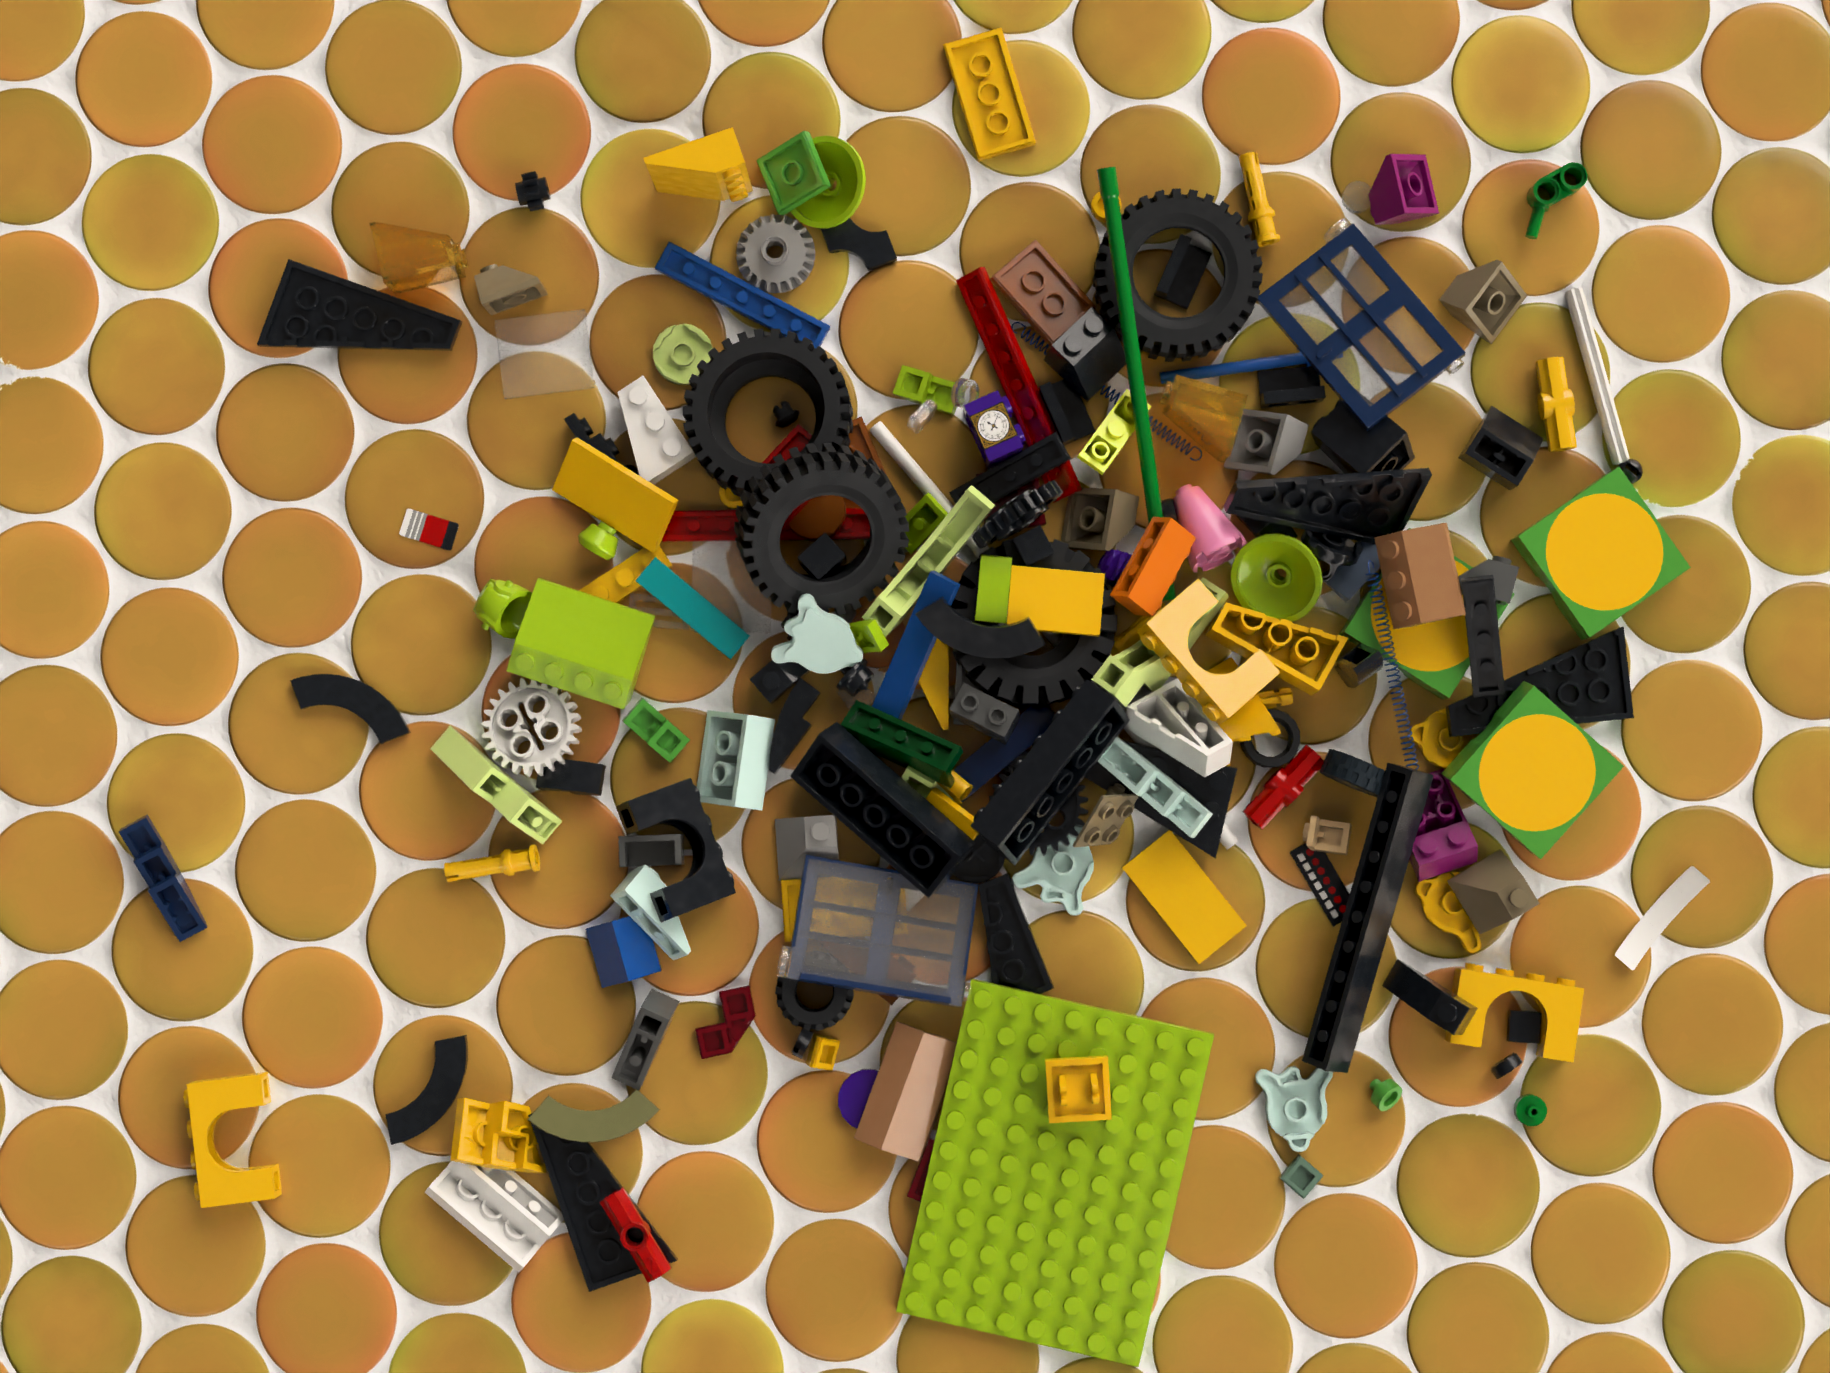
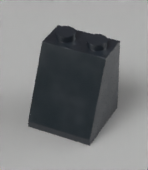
M1361 395V397L1371 407L1373 404L1369 400H1367L1363 395ZM1341 399L1337 401L1335 408L1327 416L1321 417L1315 423L1311 431L1315 444L1345 474L1403 470L1415 459L1407 432L1392 419L1386 416L1367 431Z

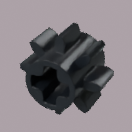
M536 171L521 174L523 181L515 183L520 206L528 204L530 212L545 209L543 202L551 200L546 177L538 178Z

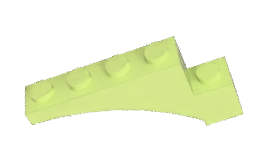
M971 485L915 555L875 599L862 618L864 620L876 619L884 636L889 635L917 603L930 571L935 570L943 574L971 538L972 534H974L995 507V504Z
M1203 577L1200 581L1219 602L1199 618L1190 629L1188 636L1189 650L1229 598L1225 591ZM1139 640L1119 654L1109 655L1091 680L1098 687L1116 698L1120 704L1127 707L1142 686L1154 692L1163 686L1171 673L1163 667L1160 657Z

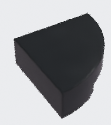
M802 1028L792 1050V1055L800 1059L803 1058L814 1030L810 1029L809 1031Z

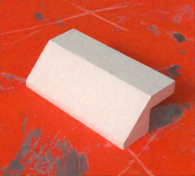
M451 1161L425 1191L430 1198L518 1273L564 1220L562 1212L514 1171Z

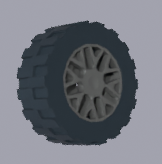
M1329 749L1320 769L1321 774L1377 798L1385 773L1383 769L1334 749Z

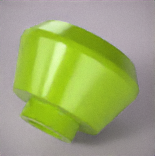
M602 521L598 526L592 523L579 533V543L606 560L615 557L618 538L614 536L617 530Z

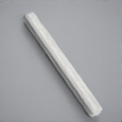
M1581 287L1573 288L1565 293L1610 458L1613 465H1619L1630 459L1583 289Z

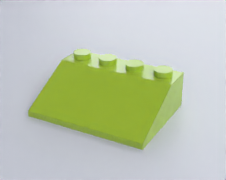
M538 578L515 639L506 671L624 710L632 699L656 616Z

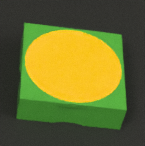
M1620 467L1609 471L1577 493L1567 503L1544 516L1511 539L1535 576L1548 587L1557 607L1581 640L1592 637L1691 568Z
M1454 556L1458 576L1473 568ZM1380 568L1377 579L1381 580L1378 584L1382 586L1379 590L1383 591V593L1379 596L1384 597L1382 601L1385 602V605L1382 607L1387 609L1383 613L1388 614L1385 618L1389 620L1386 624H1389L1390 627L1387 625L1376 626L1387 620L1375 621V619L1382 618L1386 614L1373 615L1385 609H1373L1384 603L1372 604V602L1383 598H1370L1381 593L1380 591L1369 592L1380 587L1372 586L1361 598L1339 635L1348 637V640L1356 646L1362 643L1379 650L1382 654L1393 650V648L1381 649V647H1386L1392 643H1380L1391 637L1379 638V636L1388 634L1391 631L1389 635L1393 638L1389 641L1394 642V644L1390 647L1395 648L1392 652L1396 653V655L1384 654L1382 655L1383 659L1395 655L1393 658H1396L1397 661L1395 659L1385 661L1389 663L1396 661L1395 664H1398L1397 668L1407 678L1440 699L1450 698L1470 666L1465 615L1413 627L1393 629ZM1496 604L1498 620L1508 604L1504 606ZM1387 627H1389V628L1386 629V630H1390V631L1377 632L1378 630H1382V629H1385V628H1387Z
M1523 681L1496 711L1484 731L1471 740L1441 774L1470 800L1492 816L1504 830L1529 852L1542 859L1624 766L1534 685Z

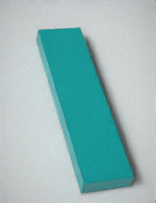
M656 557L635 580L729 659L736 654L750 637L749 634Z

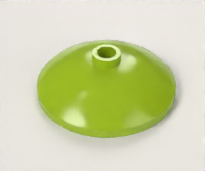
M818 136L812 138L831 187L793 209L791 213L796 219L807 226L828 229L844 223L855 213L864 195L866 175L862 159L852 145L837 137ZM837 181L836 188L833 190V183Z
M1284 534L1258 536L1244 545L1233 561L1231 569L1232 589L1237 600L1244 608L1265 613V615L1277 619L1282 618L1294 622L1304 617L1315 606L1321 594L1323 580L1318 560L1305 544L1293 537ZM1283 569L1286 572V576H1280L1277 570Z

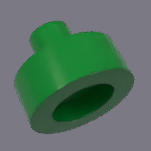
M1525 1094L1516 1100L1514 1115L1519 1122L1526 1126H1537L1545 1120L1547 1107L1541 1098L1532 1094Z

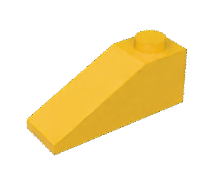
M937 638L918 683L942 731H949V646Z

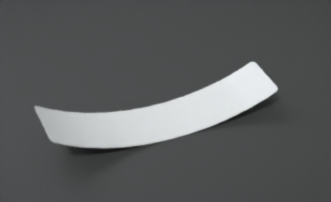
M1690 866L1650 907L1616 951L1615 956L1631 970H1634L1669 923L1710 883V880L1694 866Z

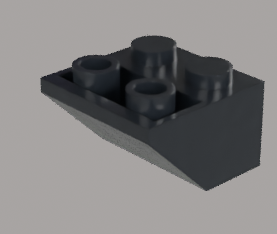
M1491 406L1458 458L1508 490H1512L1519 485L1533 463L1544 438Z

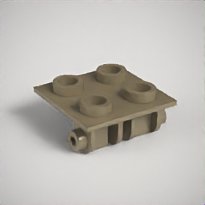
M1119 783L1110 786L1106 794L1100 797L1072 846L1109 845L1114 842L1120 834L1119 829L1125 819L1132 814L1134 804L1139 796L1136 794H1125L1126 788Z

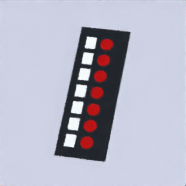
M1306 843L1290 852L1291 856L1332 926L1334 927L1341 923L1350 894L1326 853L1312 851L1306 846Z

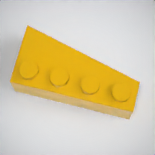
M1227 602L1220 608L1206 633L1207 637L1246 659L1260 649L1281 672L1277 677L1310 696L1320 691L1348 640V637L1325 633L1317 628H1308L1294 624L1286 619L1265 615V613Z

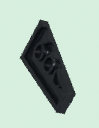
M1009 873L979 884L992 983L1038 994L1054 989Z

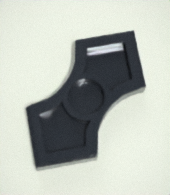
M851 218L836 227L821 229L829 253L847 252L853 254L863 261L868 271L897 261L887 230L881 232L866 231L858 227Z

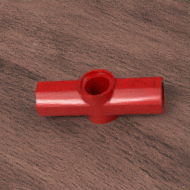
M1305 745L1284 768L1278 769L1263 786L1264 789L1242 812L1254 825L1263 830L1283 807H1288L1305 789L1303 786L1321 769L1324 760L1308 745Z
M624 1187L600 1201L601 1206L618 1232L622 1245L630 1252L648 1283L672 1268L651 1234L649 1224L642 1219ZM632 1227L639 1228L643 1232V1240L640 1242L631 1241L628 1237V1229Z

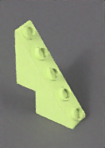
M449 726L430 748L473 792L490 802L510 823L541 844H544L562 823V820L452 726Z

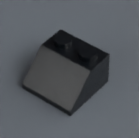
M1093 307L1051 345L1044 358V361L1087 402L1126 366L1124 349L1114 327Z

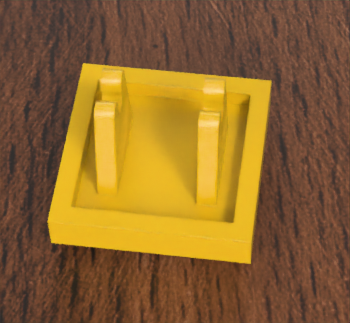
M1108 1055L1045 1059L1049 1123L1112 1120Z

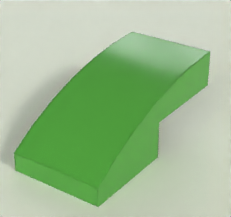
M641 698L622 720L669 763L690 741L686 735L644 698Z

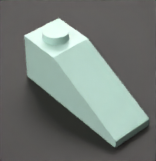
M645 864L631 870L610 896L672 960L687 956L691 952V948L679 917L676 916L660 922L650 893L667 886L660 879L659 874Z

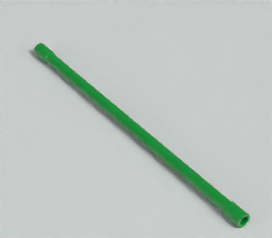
M1116 167L1097 169L1100 194L1104 204L1149 524L1152 517H1163L1118 199ZM1174 583L1169 587L1162 601L1176 598Z

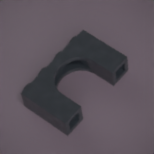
M691 778L616 806L627 836L655 825L665 824L680 830L691 845L693 861L686 877L680 882L650 893L660 922L736 893L733 876L727 871L722 858V848L714 838L711 830V820L703 810L700 802V792L693 784Z

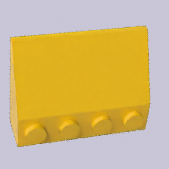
M733 127L643 158L656 191L660 193L722 201L730 199L731 202H736L748 197V193L753 191L745 160Z

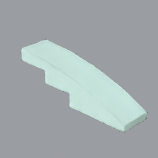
M1119 737L1115 738L1098 760L1103 767L1133 793L1142 797L1162 816L1169 818L1189 837L1195 838L1213 815L1212 812Z

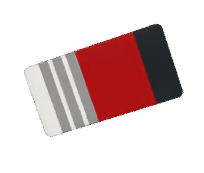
M408 508L399 534L423 543L451 550L459 524Z

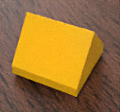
M813 1034L806 1064L812 1068L832 1071L840 1040Z

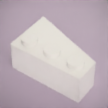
M644 376L618 391L639 476L654 485L696 458L690 445Z
M1178 679L1127 706L1126 715L1130 721L1125 726L1126 729L1203 777H1207L1230 764L1233 741L1215 721H1211L1206 717L1202 706L1195 698L1186 694L1182 688V683Z

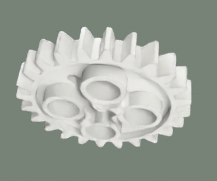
M520 678V687L517 688L509 682L508 687L510 691L508 693L501 689L498 690L501 697L499 701L490 698L489 701L494 706V709L484 710V713L490 717V720L481 722V725L489 729V731L481 736L484 740L491 741L485 748L489 752L496 751L492 759L495 762L502 760L501 767L505 770L512 766V772L515 775H518L523 768L524 774L527 777L531 776L533 769H535L537 774L543 776L544 767L546 766L554 772V762L558 761L564 765L565 760L562 755L564 753L573 755L574 752L569 748V745L579 744L580 742L573 736V733L582 732V728L574 724V722L582 719L578 713H572L578 706L575 702H568L571 695L567 691L560 694L562 689L551 688L550 685L544 683L540 686V683L535 680H531L530 685H528L524 678ZM540 700L545 701L544 709L541 712L533 713L534 704ZM521 703L524 704L528 717L535 723L533 725L534 730L544 745V750L542 751L539 750L535 736L528 731L530 726L519 708ZM516 714L518 716L516 724L506 727V719L510 715ZM551 727H558L556 737L550 740L546 739L547 730ZM524 741H530L529 750L526 753L519 754V745Z

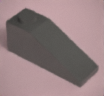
M651 989L639 1010L612 1079L638 1091L641 1089L680 1001Z

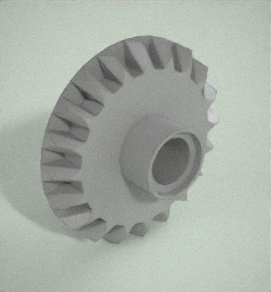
M771 214L764 217L760 216L754 222L749 223L748 227L741 233L737 243L736 259L739 270L748 283L767 293H784L800 286L810 275L815 262V246L806 227L796 219L790 218L785 214ZM772 246H780L784 252L779 258H771L767 255L768 249Z

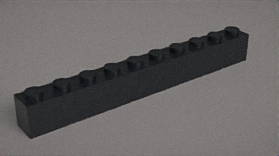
M1387 763L1302 1058L1303 1062L1324 1071L1348 1073L1434 775L1406 766Z

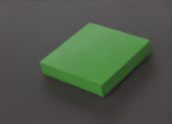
M802 131L756 160L779 215L787 214L831 187L810 132Z

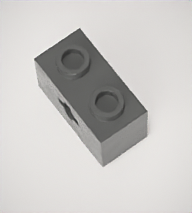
M964 682L949 709L951 718L1005 745L1020 719L1018 709Z

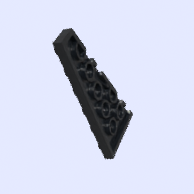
M288 259L257 345L259 347L452 351L462 321Z
M1429 468L1235 481L1224 504L1226 513L1376 545L1375 537L1404 530L1432 473Z
M1624 627L1612 630L1505 679L1504 695L1474 698L1472 694L1446 706L1449 737L1481 734L1492 720L1496 711L1523 681L1534 685L1576 724L1634 718Z
M1123 740L1212 812L1213 815L1196 837L1192 838L1169 818L1162 816L1142 797H1138L1134 808L1216 859L1237 767L1226 765L1207 777H1203L1158 748ZM1098 761L1085 777L1108 791L1110 786L1119 783L1126 788L1125 794H1135Z
M531 1123L589 1292L641 1274L642 1272L630 1252L622 1245L618 1232L600 1204L601 1200L623 1186L589 1142L582 1143L561 1139L544 1132ZM630 1197L642 1219L649 1224L651 1234L668 1262L677 1261L676 1255ZM632 1227L628 1229V1237L631 1241L640 1242L643 1240L644 1235L639 1228Z

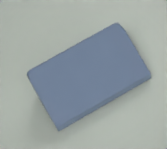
M1360 542L1363 550L1357 563L1351 566L1338 565L1333 577L1325 582L1345 602L1349 601L1367 582L1366 580L1372 577V575H1365L1369 573L1368 562L1370 573H1375L1380 568L1375 544Z

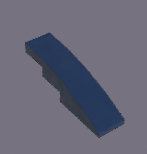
M1031 705L1020 714V719L1006 745L991 738L954 769L964 780L973 785L972 791L962 802L1028 749L1037 736L1044 734L1051 725L1052 718L1055 715L1049 706L1033 708V705Z
M148 814L121 828L119 834L134 856L133 862L149 886L148 892L179 942L206 929L207 923L183 875Z

